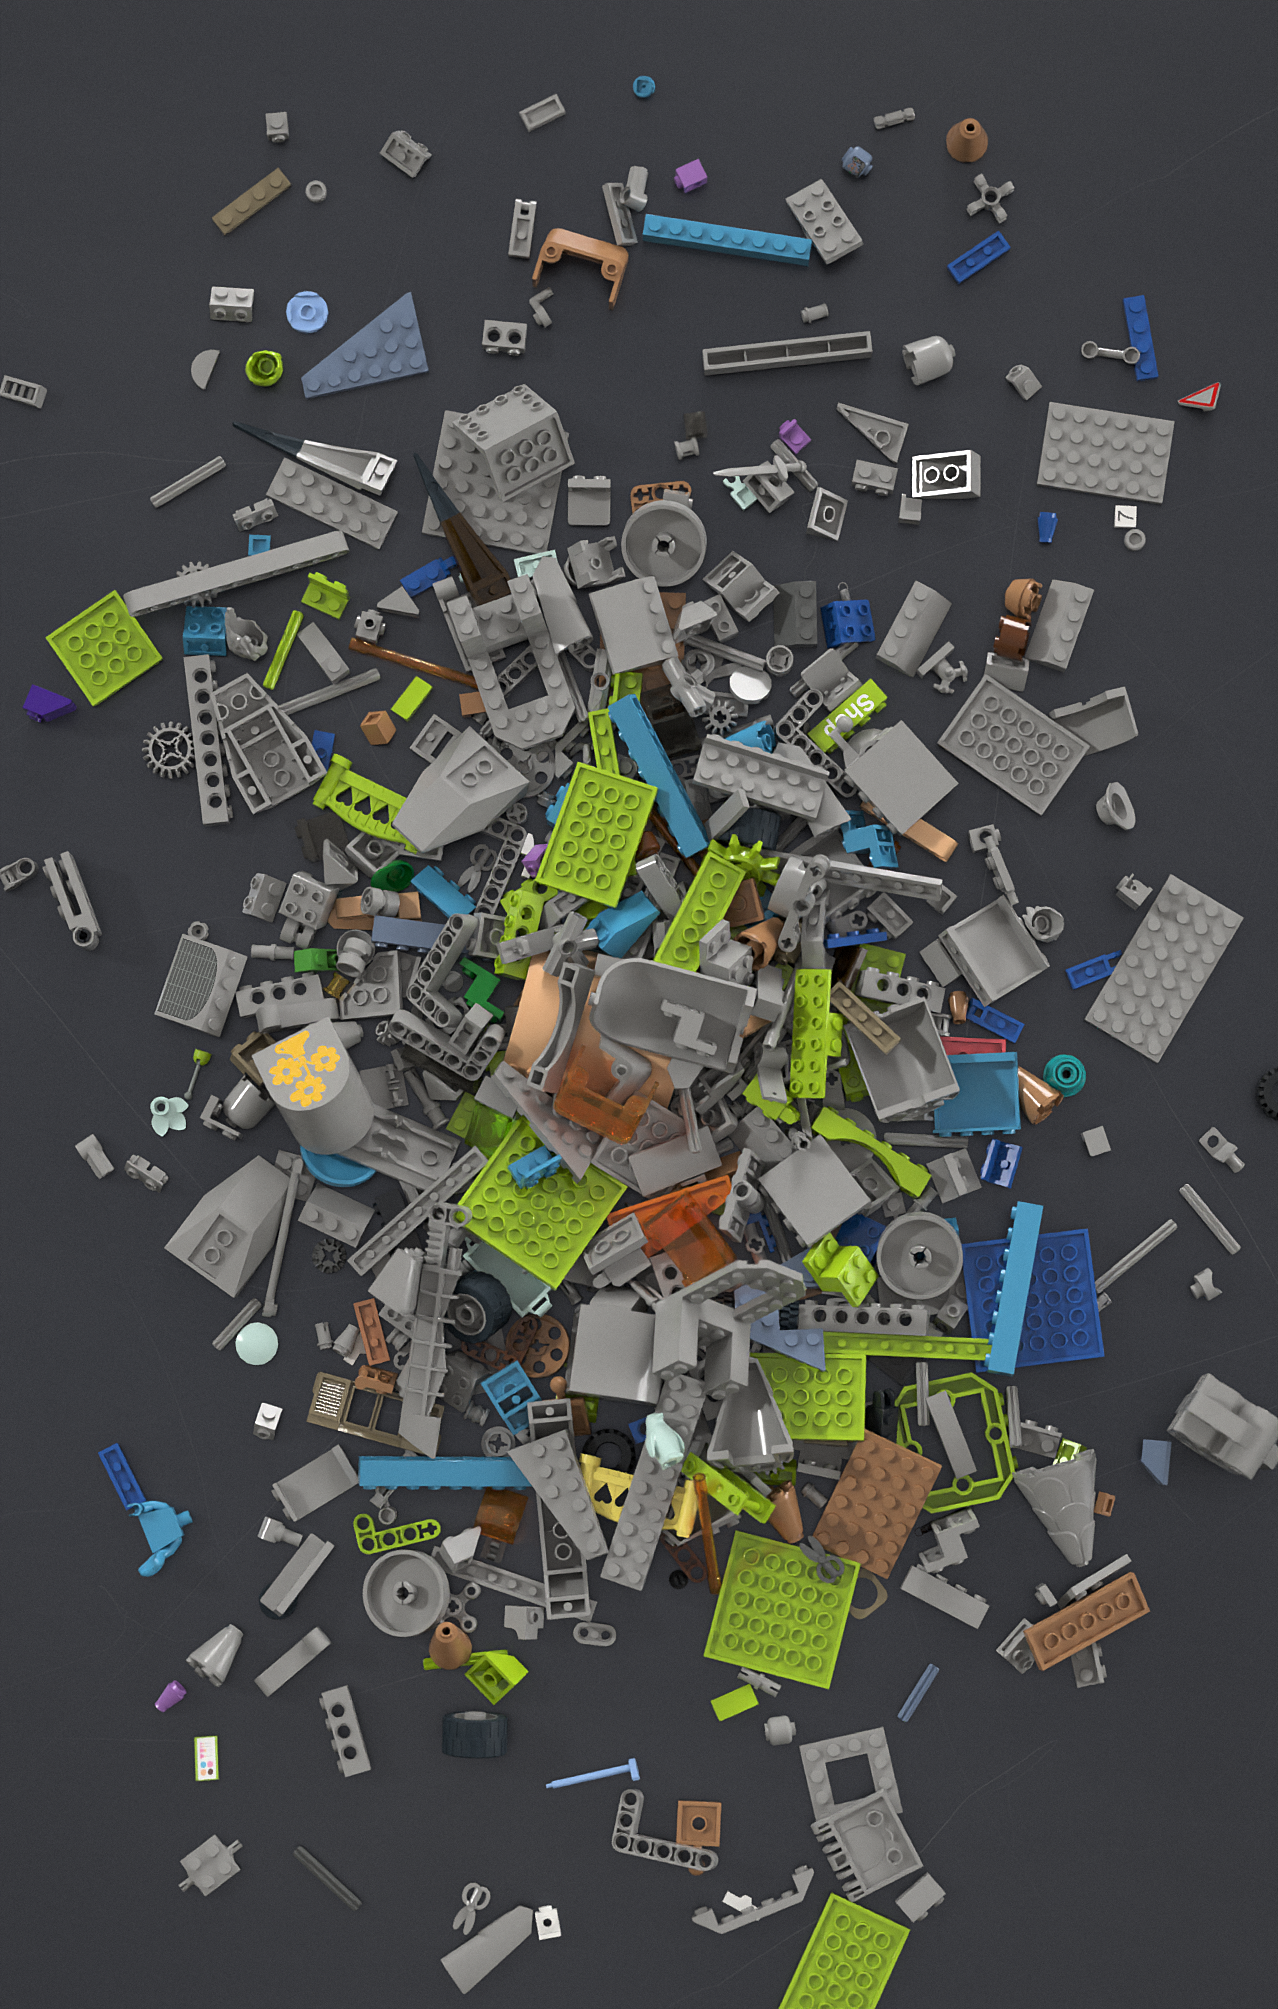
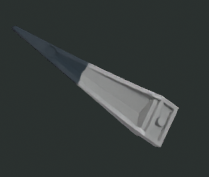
M236 421L232 424L235 428L359 490L363 488L380 496L397 465V460L378 452L312 442Z

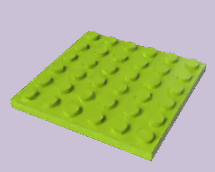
M522 1115L457 1204L468 1207L472 1212V1220L461 1227L556 1291L628 1186L590 1163L581 1181L577 1184L572 1179L573 1175L568 1168L564 1169L559 1164V1167L556 1169L557 1172L551 1177L546 1178L544 1176L538 1179L539 1182L529 1189L527 1187L520 1189L508 1170V1165L544 1146V1143L529 1126L531 1124L529 1120ZM549 1151L553 1158L557 1156L555 1152ZM458 1211L456 1214L457 1220L463 1222L465 1214L462 1211Z
M736 1530L703 1656L829 1689L861 1563L838 1557L844 1564V1572L842 1575L837 1576L833 1583H826L816 1573V1567L819 1563L806 1557L800 1547ZM829 1560L835 1569L839 1571L838 1563L834 1560ZM821 1567L822 1575L826 1578H831L827 1571Z

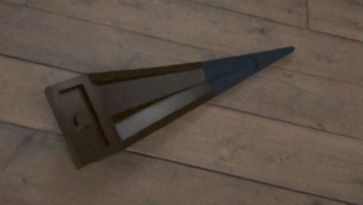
M413 453L466 589L470 592L475 604L480 606L510 594L511 590L507 581L511 580L508 572L458 511L419 455Z

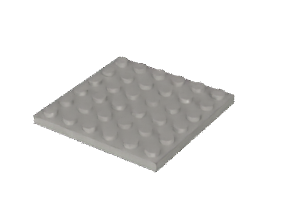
M445 410L433 476L486 546L529 554L547 552L562 471L502 502L497 495L483 454L454 429L452 422L464 414ZM564 432L568 442L569 433ZM428 497L422 534L446 538L431 499Z

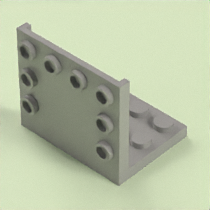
M525 384L514 387L512 391L497 396L495 400L480 405L476 410L461 415L452 422L454 429L483 454L497 495L502 502L575 464L557 411Z

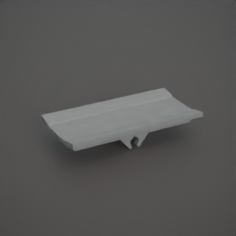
M373 1104L374 1117L366 1135L353 1147L335 1154L425 1191L449 1169L461 1141Z

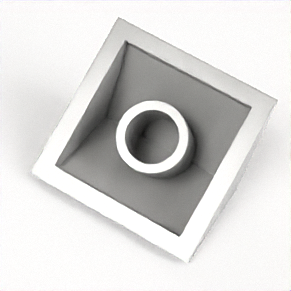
M817 487L806 534L838 541L848 500L821 487Z

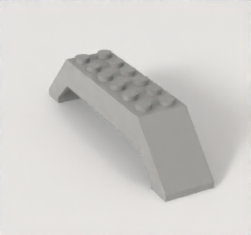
M570 1398L527 1402L531 1442L566 1429L569 1432L576 1453ZM536 1492L547 1620L591 1616L586 1558Z

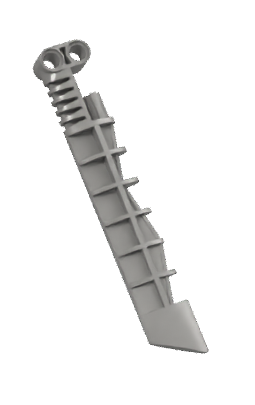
M444 1202L432 1205L428 1211V1226L431 1229L427 1232L430 1236L426 1240L428 1243V1247L425 1248L427 1255H424L426 1263L422 1265L398 1432L432 1459L436 1457L441 1418L430 1416L436 1397H444L445 1395L439 1392L446 1372H448L445 1348L452 1347L451 1344L445 1343L443 1323L455 1324L454 1319L445 1318L444 1316L450 1300L459 1298V1295L453 1294L459 1276H462V1271L459 1270L462 1249L450 1247L447 1267H445L451 1226H464L472 1220V1212L468 1207ZM437 1207L442 1208L444 1211L442 1219L438 1218L435 1214ZM458 1211H462L465 1214L463 1222L457 1220L456 1214Z

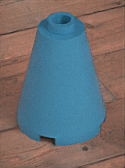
M766 721L758 722L724 738L729 741H739L751 748H761L764 752L773 754V747L777 746L770 724L765 725Z

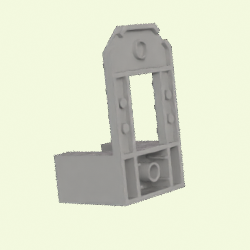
M528 574L507 581L512 593L511 595L472 608L467 596L447 602L494 735L497 739L514 745L521 750L562 737L576 710ZM529 639L548 696L508 709L489 653Z
M746 1260L735 1261L657 1302L652 1374L661 1377L663 1380H672L695 1368L698 1343V1345L706 1346L705 1394L712 1396L716 1400H722L747 1387L751 1323L804 1297L806 1287L803 1283V1274L769 1260H759V1264H747ZM738 1283H743L752 1289L766 1292L735 1309L709 1299Z

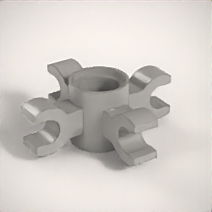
M982 174L974 178V183L982 194L981 199L969 204L966 210L970 216L978 213L983 208L988 211L992 210L1000 224L1006 220L1007 214L999 204V201L1002 197L1014 192L1013 189L1015 188L1011 181L998 189L989 187ZM993 195L996 201L990 203L986 201L985 196Z

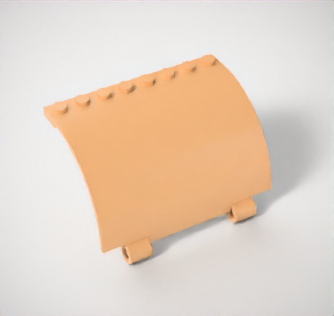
M551 950L531 957L516 1019L503 1061L527 1079L532 1064L538 1059L548 1044L558 1017L560 1002L559 976H553L542 969ZM582 950L589 961L587 967L594 970L597 956L600 953ZM594 976L559 1089L602 1101L618 1079L611 1073V1066L615 1058L599 1048L601 1034L594 1029L589 1019L592 1007L588 1005L591 992L596 993L600 978ZM630 1047L648 1059L652 1065L651 1075L638 1091L667 1109L674 1090L667 1070L672 1058Z

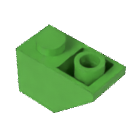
M309 948L294 951L295 972L319 973L339 971L336 967L339 959L337 950Z

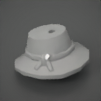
M1118 782L1109 783L1106 794L1097 801L1098 815L1106 825L1116 824L1124 830L1132 829L1136 820L1129 797L1124 787Z

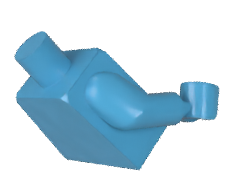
M153 1500L127 1505V1507H134V1514L129 1516L138 1515L151 1551L154 1553L138 1569L141 1576L149 1577L156 1574L162 1568L165 1559L173 1555L182 1543V1536H184L182 1526L193 1522L188 1510L176 1514L174 1507H169L167 1503Z

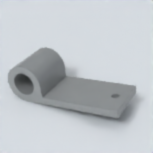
M759 1043L755 1049L754 1061L762 1099L786 1104L787 1096L781 1069L787 1064L789 1055L784 1047L776 1046L774 1051L769 1052L762 1048L763 1043Z

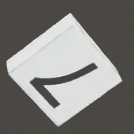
M1116 505L1114 528L1135 529L1137 506Z

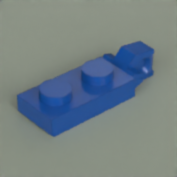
M453 556L444 561L442 558L435 559L402 578L400 582L412 599L432 588L433 583L446 579L447 576L451 575L449 570L457 566Z

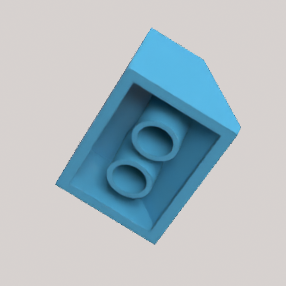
M428 865L411 880L412 886L448 918L455 913L472 915L475 912L476 906L474 904L476 901L468 894L463 896L458 891L460 887L452 880L447 882L443 878L444 873L436 866L431 868Z

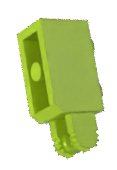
M757 1074L742 1093L751 1105H757L761 1108L763 1114L769 1119L777 1120L780 1118L792 1125L801 1118V1112L791 1105L794 1100L789 1097L787 1089H785L787 1096L786 1104L762 1099Z

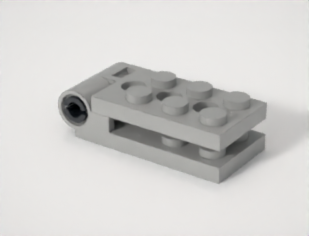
M68 851L60 854L62 860L59 861L62 872L69 877L66 883L70 893L72 892L76 896L82 912L80 915H77L58 863L52 857L45 859L46 866L43 867L46 878L53 883L50 889L54 899L56 898L60 902V906H57L61 918L67 921L69 930L73 933V940L80 948L85 951L94 950L98 946L99 936L102 933L74 857Z

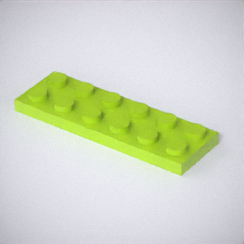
M708 851L653 961L696 972L700 965L699 941L723 919L746 871Z

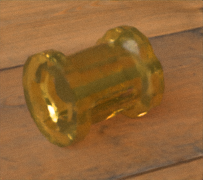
M334 972L332 974L334 977L323 990L339 1000L340 993L350 982Z

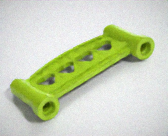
M334 753L330 760L332 764L316 792L312 804L322 810L327 806L330 807L344 821L371 836L387 841L404 843L406 845L404 849L416 855L419 850L401 833L392 828V822L407 798L349 771L353 763ZM351 788L352 804L345 806L344 802H337V796ZM370 796V814L364 815L362 811H356L355 805ZM388 806L389 822L382 824L381 820H374V813Z

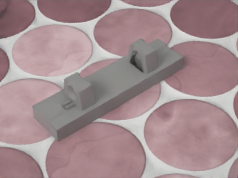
M564 923L497 943L502 964L552 950L554 932H560Z

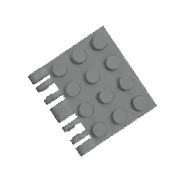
M884 1788L811 1825L814 1834H819L816 1836L819 1842L835 1836L837 1840L825 1845L822 1849L825 1854L841 1847L840 1850L827 1856L833 1871H838L850 1865V1867L836 1874L837 1879H844L853 1873L855 1874L857 1879H852L842 1886L844 1891H848L846 1896L850 1902H854L923 1867Z

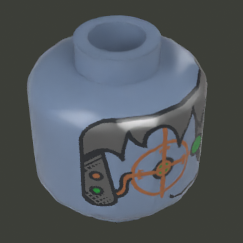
M859 146L855 148L850 147L841 159L843 161V169L855 178L860 177L862 174L866 176L873 167L870 164L872 156Z

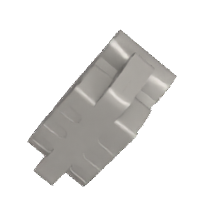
M1211 1374L1202 1375L1191 1393L1185 1396L1175 1412L1177 1415L1168 1427L1167 1432L1208 1461L1237 1476L1242 1475L1252 1480L1258 1469L1263 1471L1273 1470L1278 1463V1446L1275 1444L1278 1439V1418L1269 1411L1245 1400L1238 1392L1221 1383Z

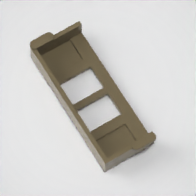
M324 1372L317 1374L313 1387L314 1396L307 1422L426 1455L399 1433L398 1435H393L375 1430L384 1396L403 1401V1397L399 1396V1393L380 1394L375 1389L369 1387L360 1389L378 1394L369 1427H364L346 1422L355 1388H357L355 1381ZM434 1403L430 1416L439 1417L442 1421L446 1406ZM439 1434V1436H438V1443H437L436 1454H437V1452H438V1448H439L440 1441H441V1435H440V1434Z

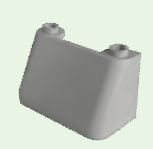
M418 1247L415 1249L405 1248L404 1250L398 1248L368 1292L402 1316L415 1315L422 1265L426 1263L424 1255L427 1254Z

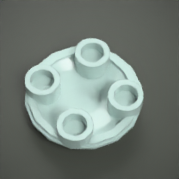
M259 1322L248 1324L237 1335L235 1342L237 1353L246 1363L252 1365L266 1364L277 1352L278 1337L274 1330L266 1324Z

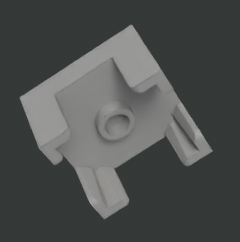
M615 536L606 537L597 543L588 544V540H583L567 548L578 589L613 584L626 577L623 567L614 571L609 551L617 547Z

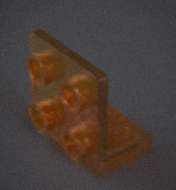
M487 1486L473 1528L480 1526L481 1535L513 1545L528 1497L506 1489L495 1490L492 1489V1486Z

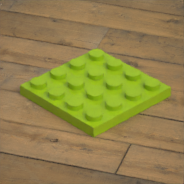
M116 590L45 637L93 707L164 660L137 620L129 616L127 607Z

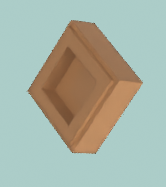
M1099 1492L1094 1513L1110 1517L1115 1496Z

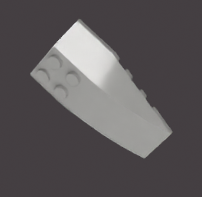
M248 673L210 693L232 778L253 815L277 806L311 787L327 774L308 737Z

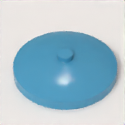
M300 1145L301 1157L309 1172L328 1185L336 1187L356 1186L369 1180L377 1172L338 1154H316Z

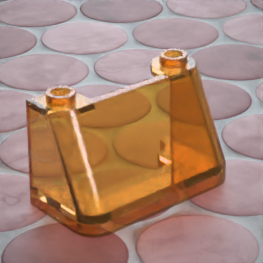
M687 1190L683 1191L643 1223L645 1228L642 1230L649 1239L657 1240L681 1271L684 1278L681 1282L685 1288L737 1261L734 1251Z

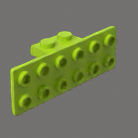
M796 969L789 1097L824 1099L827 1056L841 1057L843 1015L829 1012L831 991L830 969Z

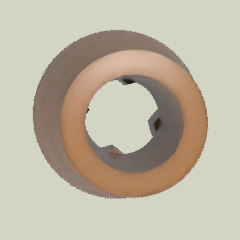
M954 991L949 994L948 1003L954 1024L966 1022L969 998L966 996V992Z

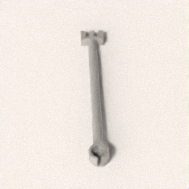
M295 1157L292 1162L287 1197L262 1310V1316L271 1318V1316H276L278 1304L274 1303L299 1176L303 1166V1161L300 1157Z

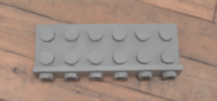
M707 734L692 784L731 796L737 789H744L747 800L815 821L830 772L820 766H810L800 760L784 758V756L778 753L771 754L764 752L758 747L751 748L745 746L739 741H729L716 734Z

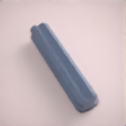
M933 1664L928 1665L898 1714L900 1720L908 1722L939 1672L938 1667Z

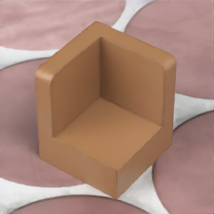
M480 692L459 694L463 718H469L472 714L486 712Z
M386 711L369 712L360 725L371 745L388 744L396 732V728Z

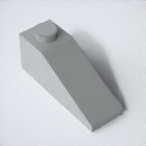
M314 622L297 633L299 639L332 684L338 683L351 673L345 662Z

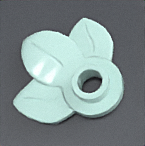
M165 1097L155 1098L150 1106L151 1112L154 1115L151 1124L155 1132L163 1137L168 1128L184 1130L186 1128V1120L182 1112L189 1105L179 1097L171 1099ZM163 1103L165 1105L164 1111L158 1110L159 1104Z

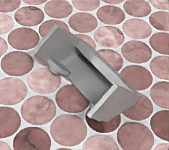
M601 1035L599 1048L615 1058L611 1066V1073L618 1079L595 1110L589 1106L579 1105L559 1091L554 1093L552 1108L582 1127H608L615 1121L634 1091H638L651 1075L652 1065L650 1061L630 1047Z

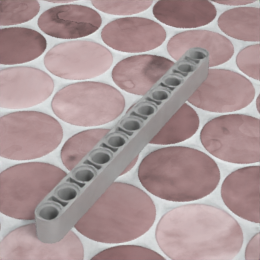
M334 531L125 593L123 598L129 616L135 617L334 559L347 554L349 548L343 531Z

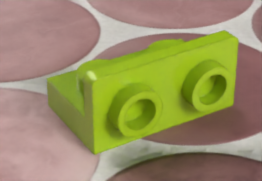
M624 672L612 675L611 687H614L613 696L609 697V706L630 694H635L641 704L643 673Z

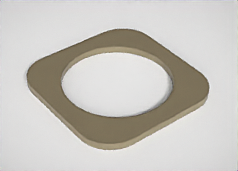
M860 1568L857 1578L871 1580L876 1585L878 1595L875 1603L866 1609H858L850 1604L849 1612L857 1619L867 1617L887 1600V1591L875 1575L865 1568Z

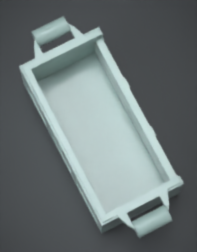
M468 1237L465 1238L468 1251L463 1257L478 1272L489 1273L501 1281L510 1295L512 1307L522 1318L529 1312L541 1318L553 1306L548 1297V1294L553 1290L530 1273L522 1274L523 1268L485 1242L475 1243L471 1247L469 1243L472 1240ZM546 1298L547 1300L534 1312L533 1309Z

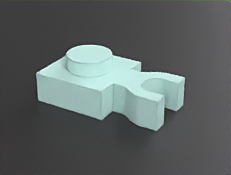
M733 476L736 479L734 483L724 479V485L733 489L730 496L743 511L758 500L749 488L740 482L739 476Z

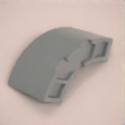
M1125 687L1105 691L1090 698L1086 705L1078 702L1054 709L1048 714L1050 719L1090 746L1084 756L1109 749L1138 736V730Z

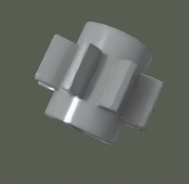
M390 1019L380 1022L376 1027V1034L379 1035L377 1041L383 1045L386 1044L388 1047L400 1041L388 1030Z

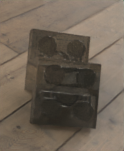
M671 684L641 692L648 720L669 759L702 749L694 719L690 717L682 701H679L672 695L670 691Z

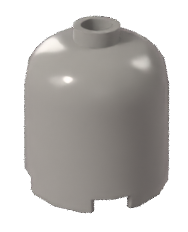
M932 336L903 345L905 350L902 352L907 370L912 369L914 377H911L915 385H920L945 375L953 366L955 350L952 344L948 345L942 337Z
M247 1075L241 1078L223 1102V1111L227 1116L226 1122L233 1128H236V1126L242 1129L253 1128L275 1106V1102L269 1092L262 1086L257 1088L251 1083L252 1078Z

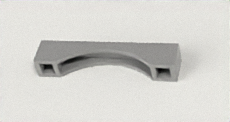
M563 963L558 979L560 1002L556 1025L545 1049L532 1064L526 1085L543 1092L558 1093L595 970L580 964Z

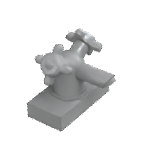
M947 642L920 666L916 672L922 679L933 670L942 679L941 685L934 684V688L946 694L954 692L953 689L949 688L950 682L959 676H962L963 682H966L968 670L963 661H959L960 668L954 669L946 660V657L954 650V646L950 642Z

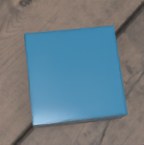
M249 535L248 556L269 551L271 536Z

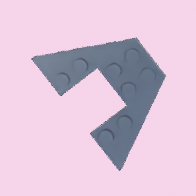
M808 1249L780 1264L803 1274V1283L806 1289L820 1288L802 1263L809 1252ZM748 1285L741 1286L734 1290L735 1308L766 1292L752 1289ZM778 1310L751 1323L750 1340L771 1348L775 1352L789 1358L796 1359L800 1363H805L819 1369L821 1372L826 1371L823 1328L780 1330Z

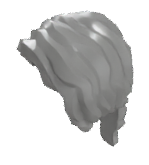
M227 607L225 626L229 650L242 658L256 661L268 650L266 644L267 635L255 621L241 619L240 617L236 618L234 608Z

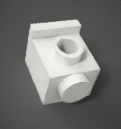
M551 1905L539 1907V1911L535 1912L539 1940L561 1936L557 1908L552 1909ZM548 1918L552 1921V1924L545 1926L543 1921Z

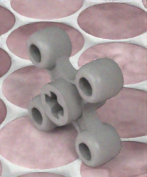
M469 1582L464 1586L463 1591L459 1595L450 1593L449 1603L455 1600V1603L459 1605V1609L457 1608L453 1612L448 1604L445 1615L433 1629L436 1630L448 1617H455L459 1620L460 1627L464 1632L472 1633L475 1631L478 1625L477 1620L466 1613L465 1605L467 1601L476 1599L480 1595V1586L477 1583ZM470 1587L475 1588L476 1592L474 1595L469 1593ZM467 1620L472 1622L471 1628L466 1627L465 1623Z

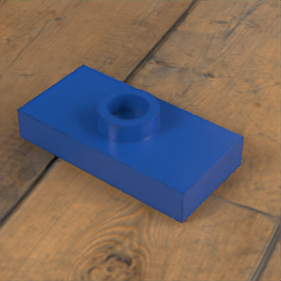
M314 730L312 746L324 768L328 771L336 735Z

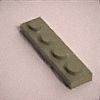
M277 168L214 215L212 220L224 236H226L291 187V183L280 169Z
M840 981L831 989L830 1004L885 1055L901 1041V1038Z

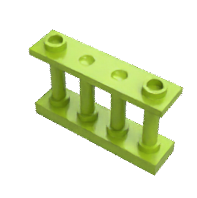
M693 1452L689 1453L683 1463L681 1472L735 1515H739L743 1508L760 1523L765 1524L776 1507L774 1503L726 1466L723 1469L713 1465L709 1466Z

